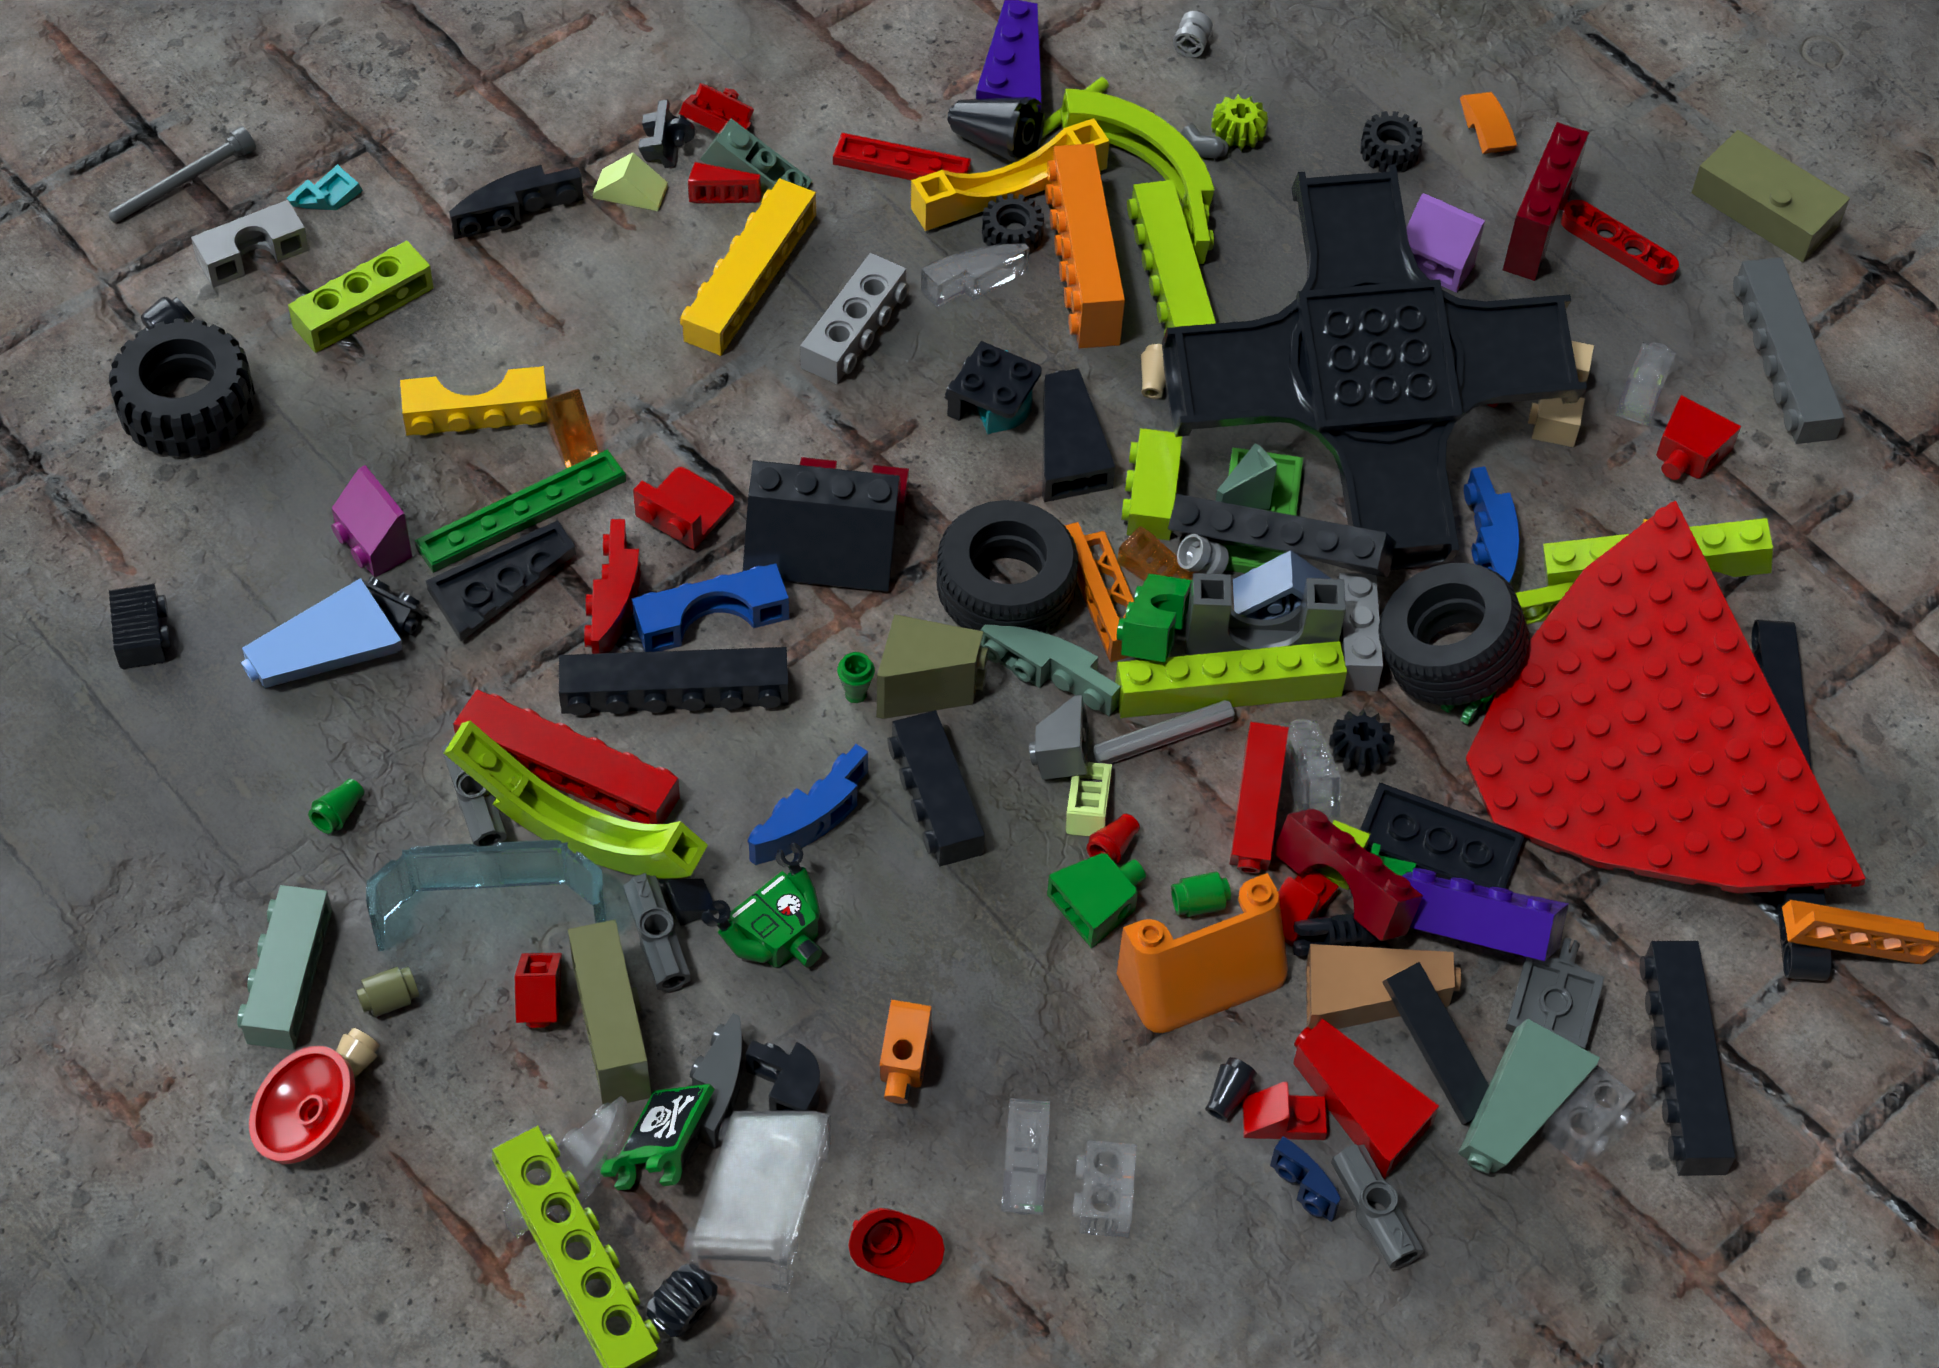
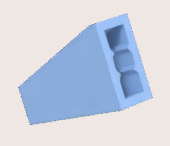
M360 578L242 647L245 660L241 662V665L252 682L259 679L263 687L268 688L391 655L402 650L400 637Z

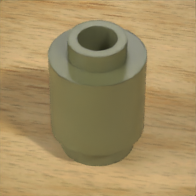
M396 966L361 979L363 988L356 990L363 1012L372 1011L374 1017L411 1004V999L419 997V992L409 966L400 970Z

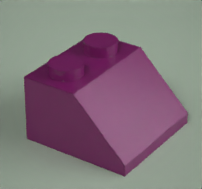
M367 466L360 467L332 506L335 523L331 527L338 541L341 544L347 542L350 546L351 554L360 568L366 566L374 578L413 556L404 512Z

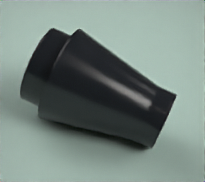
M1228 1058L1226 1064H1220L1210 1100L1205 1110L1211 1116L1226 1121L1230 1113L1256 1085L1254 1079L1257 1072L1250 1065L1239 1059Z

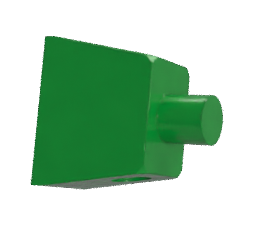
M1100 853L1050 874L1047 896L1089 947L1093 948L1134 912L1138 896L1135 886L1146 879V874L1141 864L1135 859L1119 868L1108 854Z

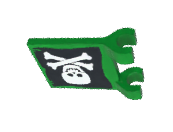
M711 1084L654 1090L621 1153L617 1157L607 1159L601 1167L600 1174L603 1177L616 1176L618 1172V1180L614 1187L617 1190H629L634 1185L636 1179L635 1164L646 1163L645 1169L649 1173L661 1172L664 1168V1174L659 1181L662 1186L676 1185L682 1174L681 1154L715 1088Z

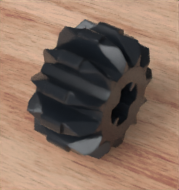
M1364 708L1359 712V716L1348 711L1344 715L1343 720L1337 719V722L1334 723L1329 745L1333 749V760L1344 761L1343 767L1345 771L1350 767H1356L1359 775H1361L1367 767L1376 773L1380 764L1386 765L1390 760L1395 739L1390 734V723H1380L1379 713L1369 717Z
M685 1264L677 1271H673L670 1277L662 1282L659 1289L654 1292L653 1298L648 1302L647 1316L653 1321V1325L670 1337H679L684 1335L687 1330H691L716 1300L718 1286L711 1280L712 1277L694 1264Z

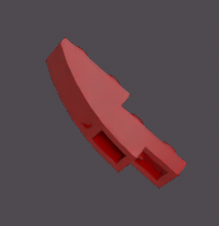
M610 519V534H603V556H609V564H602V579H593V594H586V617H592V625H585L584 642L585 647H592V654L609 653L622 636L633 613L632 598L638 596L641 576L639 549H627L625 519Z

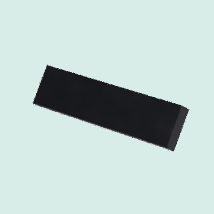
M1418 962L1387 978L1382 983L1463 1125L1474 1119L1489 1084L1422 965Z

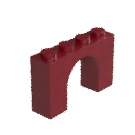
M1559 122L1556 123L1517 212L1503 271L1535 281L1546 255L1559 209L1564 210L1574 190L1589 132Z

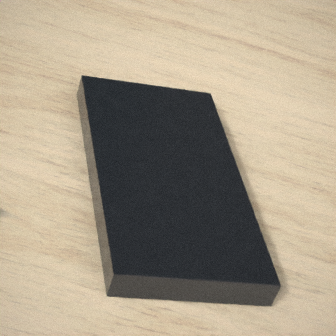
M1380 782L1360 828L1361 831L1370 834L1366 848L1369 853H1371L1373 843L1381 844L1380 856L1416 863L1415 868L1433 871L1438 878L1451 880L1453 877L1473 881L1474 885L1504 889L1507 886L1525 837L1523 834Z

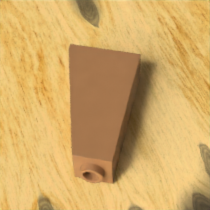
M1310 944L1306 960L1307 1026L1313 1029L1323 1018L1336 1029L1401 1016L1382 982L1418 962L1422 965L1444 1006H1449L1453 992L1459 991L1461 986L1460 967H1454V952Z

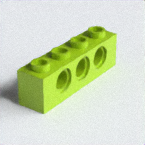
M406 240L288 304L292 326L309 347L317 353L434 289L431 267Z

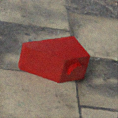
M562 953L521 954L514 976L516 1023H526L528 1027L542 1028L549 1026L550 1022H557L560 1011Z

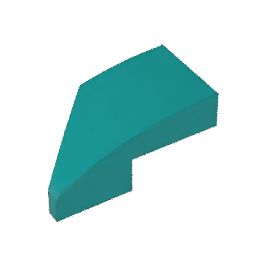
M337 164L315 185L306 180L286 199L293 207L337 210L363 190L360 184Z

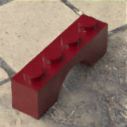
M1313 808L1287 815L1272 853L1298 874L1323 869L1327 865L1334 868L1344 877L1349 885L1354 901V919L1381 941L1406 935L1423 895L1414 889L1406 878L1397 875L1385 866L1380 857L1369 853L1356 843L1355 838L1351 834L1341 831L1331 823L1323 812Z

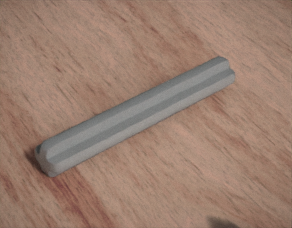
M1224 700L1096 744L1093 751L1097 763L1110 764L1232 722L1235 712L1231 703Z

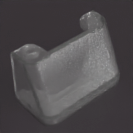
M734 1111L731 1118L724 1117L722 1121L719 1141L723 1142L697 1227L696 1229L689 1228L687 1232L684 1253L690 1254V1264L696 1265L700 1270L703 1269L708 1274L788 1293L793 1276V1270H789V1265L792 1264L794 1253H797L798 1236L817 1172L821 1171L822 1161L826 1162L831 1146V1115L817 1111Z

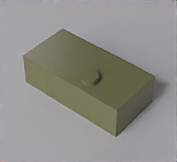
M1739 130L1733 133L1700 165L1691 192L1696 197L1801 262H1804L1840 226L1850 200L1848 196Z
M616 919L568 929L573 969L603 1108L648 1099L651 1096L648 1063L636 1013L641 1011L637 987L631 988Z

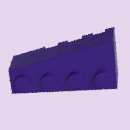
M1004 0L976 89V99L1032 97L1041 102L1037 3L1022 0ZM1037 105L1038 112L1041 113V105Z
M1413 868L1412 872L1402 875L1411 883L1414 889L1423 895L1410 928L1546 961L1560 948L1569 903L1513 893L1508 889L1499 887L1488 888L1474 885L1473 881L1453 877L1451 880L1438 878L1435 872L1421 868Z

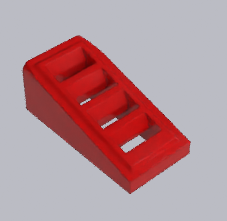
M694 162L688 179L689 202L760 203L761 176L759 174Z

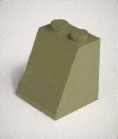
M894 614L877 674V718L887 719L972 705L976 691L984 690L987 677V669L985 667L989 648L983 647V631Z

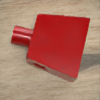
M1681 395L1663 433L1656 454L1658 459L1664 461L1661 467L1663 474L1672 480L1679 479L1683 473L1696 479L1704 477L1732 451L1741 426Z

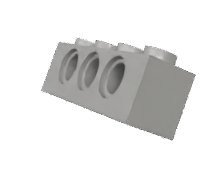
M869 253L800 345L801 369L835 384L839 383L845 373L850 374L861 351L867 350L871 346L880 326L884 327L888 323L892 309L897 303L901 304L905 300L909 290V285L906 284V268Z

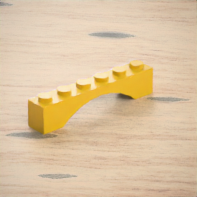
M1092 118L1064 128L1037 151L1005 167L972 174L940 170L911 180V209L923 229L928 231L983 212L985 207L988 208V203L991 200L996 203V197L1002 195L1004 200L1007 199V194H1013V199H1018L1019 194L1026 197L1043 191L1046 184H1051L1047 176V161L1053 160L1054 146L1094 143L1099 170L1107 169L1109 139L1097 121Z

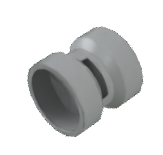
M1198 11L1185 13L1180 21L1179 29L1173 38V46L1176 51L1186 57L1200 56L1212 32L1213 24L1211 19Z
M1190 534L1185 537L1177 551L1178 564L1181 568L1191 572L1222 574L1228 564V550L1224 545L1208 541L1197 534Z

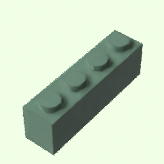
M280 885L277 898L270 900L267 910L268 930L266 934L262 933L258 941L257 955L260 957L257 969L252 968L248 977L247 989L250 994L247 1004H241L238 1012L237 1025L238 1028H242L247 1044L295 1050L332 913L327 891Z

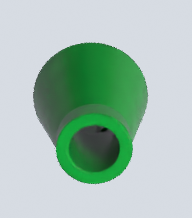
M852 652L845 655L839 662L837 673L845 691V698L851 703H861L867 697V691L873 679L875 667L867 655L860 652Z
M347 779L342 785L312 802V808L308 812L310 821L317 829L327 834L332 833L334 830H340L358 801L364 796V789L357 781Z

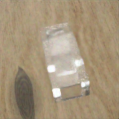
M1026 244L987 246L963 251L940 259L921 269V292L937 308L964 293L972 301H975L1028 271L1029 247Z

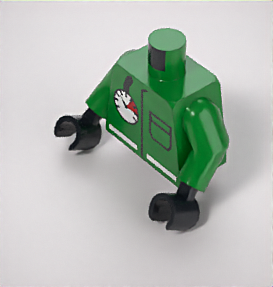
M796 843L790 844V849L794 853L792 862L785 858L782 850H778L776 853L777 863L789 869L788 875L781 871L732 911L723 900L712 902L713 907L719 913L718 919L709 910L702 913L704 924L710 927L718 926V934L738 958L759 963L767 962L773 967H781L794 956L801 964L808 968L815 964L822 955V949L813 942L818 935V920L821 913L817 893L806 868L799 865L803 859V850L800 845Z

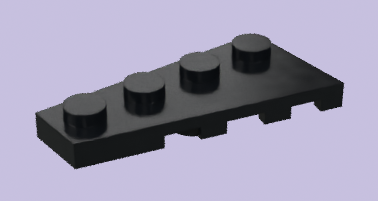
M557 520L426 580L427 590L459 640L463 641L576 555V548Z

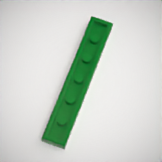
M607 449L416 539V549L431 571L435 573L626 482V474Z

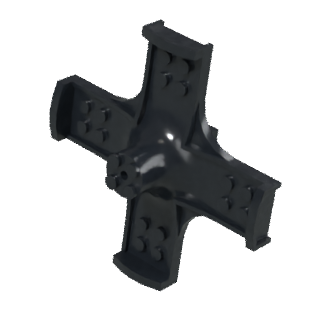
M1396 164L1389 165L1386 172L1306 178L1305 171L1298 172L1291 189L1293 201L1298 202L1307 259V281L1302 291H1298L1296 300L1278 314L1252 321L1167 327L1162 340L1168 403L1175 437L1190 436L1192 429L1278 422L1291 423L1315 435L1334 455L1340 472L1348 525L1386 532L1396 541L1390 571L1449 563L1459 551L1446 471L1447 440L1455 423L1473 408L1487 404L1561 398L1563 404L1576 403L1587 389L1586 382L1578 381L1566 308L1571 302V296L1568 294L1495 301L1460 299L1442 290L1440 279L1429 280L1417 266L1408 241Z

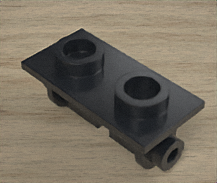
M354 576L353 579L356 581L360 578ZM370 576L367 582L362 580L381 610L383 608L386 609L385 616L394 630L403 635L406 633L413 634L418 627L417 616L420 615L426 619L429 615L418 608L421 602L404 592H400L397 597L387 592L390 586Z

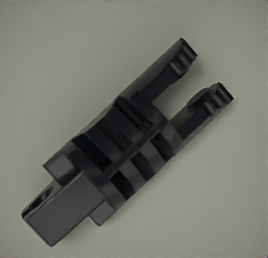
M1354 913L1294 922L1295 933L1305 937L1310 935L1316 936L1294 941L1293 952L1296 956L1308 955L1310 944L1365 947L1371 945L1372 942L1380 941L1354 919Z

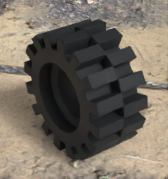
M1384 111L1381 113V118L1375 114L1371 120L1368 119L1366 121L1360 144V154H1363L1362 159L1364 162L1369 161L1371 168L1378 165V171L1384 172L1385 168H1388L1389 165L1396 164V168H1399L1402 173L1407 171V166L1410 168L1415 166V161H1418L1421 151L1423 130L1421 127H1417L1418 122L1415 119L1409 122V115L1404 114L1401 118L1398 117L1399 112L1393 111L1392 116H1388V112ZM1391 139L1400 142L1401 145H1388L1381 140Z
M1007 194L1006 200L1003 199L1002 195L996 197V203L991 200L988 203V208L985 207L983 211V242H987V248L990 251L995 248V254L999 256L1003 252H1007L1006 258H1012L1013 253H1017L1018 258L1024 257L1025 250L1030 255L1034 252V247L1038 248L1041 245L1043 238L1044 213H1041L1042 208L1040 205L1035 206V201L1031 198L1025 202V196L1020 194L1018 199H1013V194ZM1008 222H1015L1023 225L1024 227L1021 229L1012 230L1004 228L1001 225Z

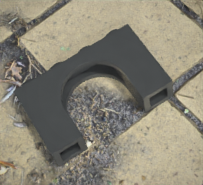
M1193 573L1185 625L1186 655L1339 641L1346 611L1344 579L1306 578L1302 602L1295 611L1275 619H1253L1242 616L1231 608V575Z

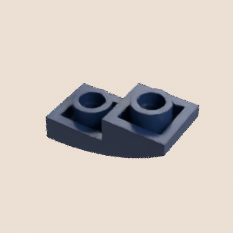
M1283 1136L1274 1148L1270 1166L1284 1180L1300 1184L1296 1200L1302 1204L1307 1212L1316 1217H1324L1332 1222L1341 1200L1335 1186L1320 1166L1307 1153Z

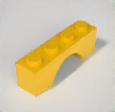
M544 366L508 369L504 379L498 386L479 395H460L451 392L439 382L436 376L400 380L402 414L406 436L550 422Z

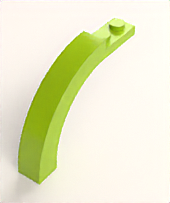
M1066 88L1061 107L1063 129L1094 118L1109 139L1110 144L1121 147L1142 158L1154 167L1165 180H1174L1198 264H1204L1207 251L1212 250L1214 245L1213 230H1208L1207 225L1214 187L1206 165L1198 152L1179 131L1147 109L1115 96L1088 90Z
M472 721L461 724L443 753L496 797L493 805L512 820L554 846L594 864L631 875L646 873L650 876L656 875V878L662 879L682 878L692 875L708 846L707 843L681 821L669 824L631 822L606 815L576 802L539 779Z

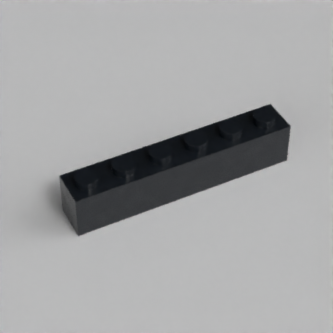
M787 647L559 655L561 714L585 715L597 712L621 714L626 711L661 712L677 709L698 711L704 708L733 710L740 707L762 706L764 708H774L789 705Z
M1651 941L1646 955L1640 958L1639 969L1641 979L1647 980L1648 991L1645 995L1647 1015H1652L1654 1027L1651 1029V1046L1653 1051H1658L1660 1061L1656 1068V1078L1658 1086L1664 1087L1665 1099L1662 1103V1116L1664 1123L1670 1124L1671 1136L1668 1139L1669 1158L1671 1161L1676 1162L1678 1176L1727 1175L1736 1157L1699 941Z

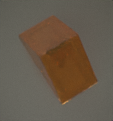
M579 388L544 399L548 433L565 468H569L599 454Z

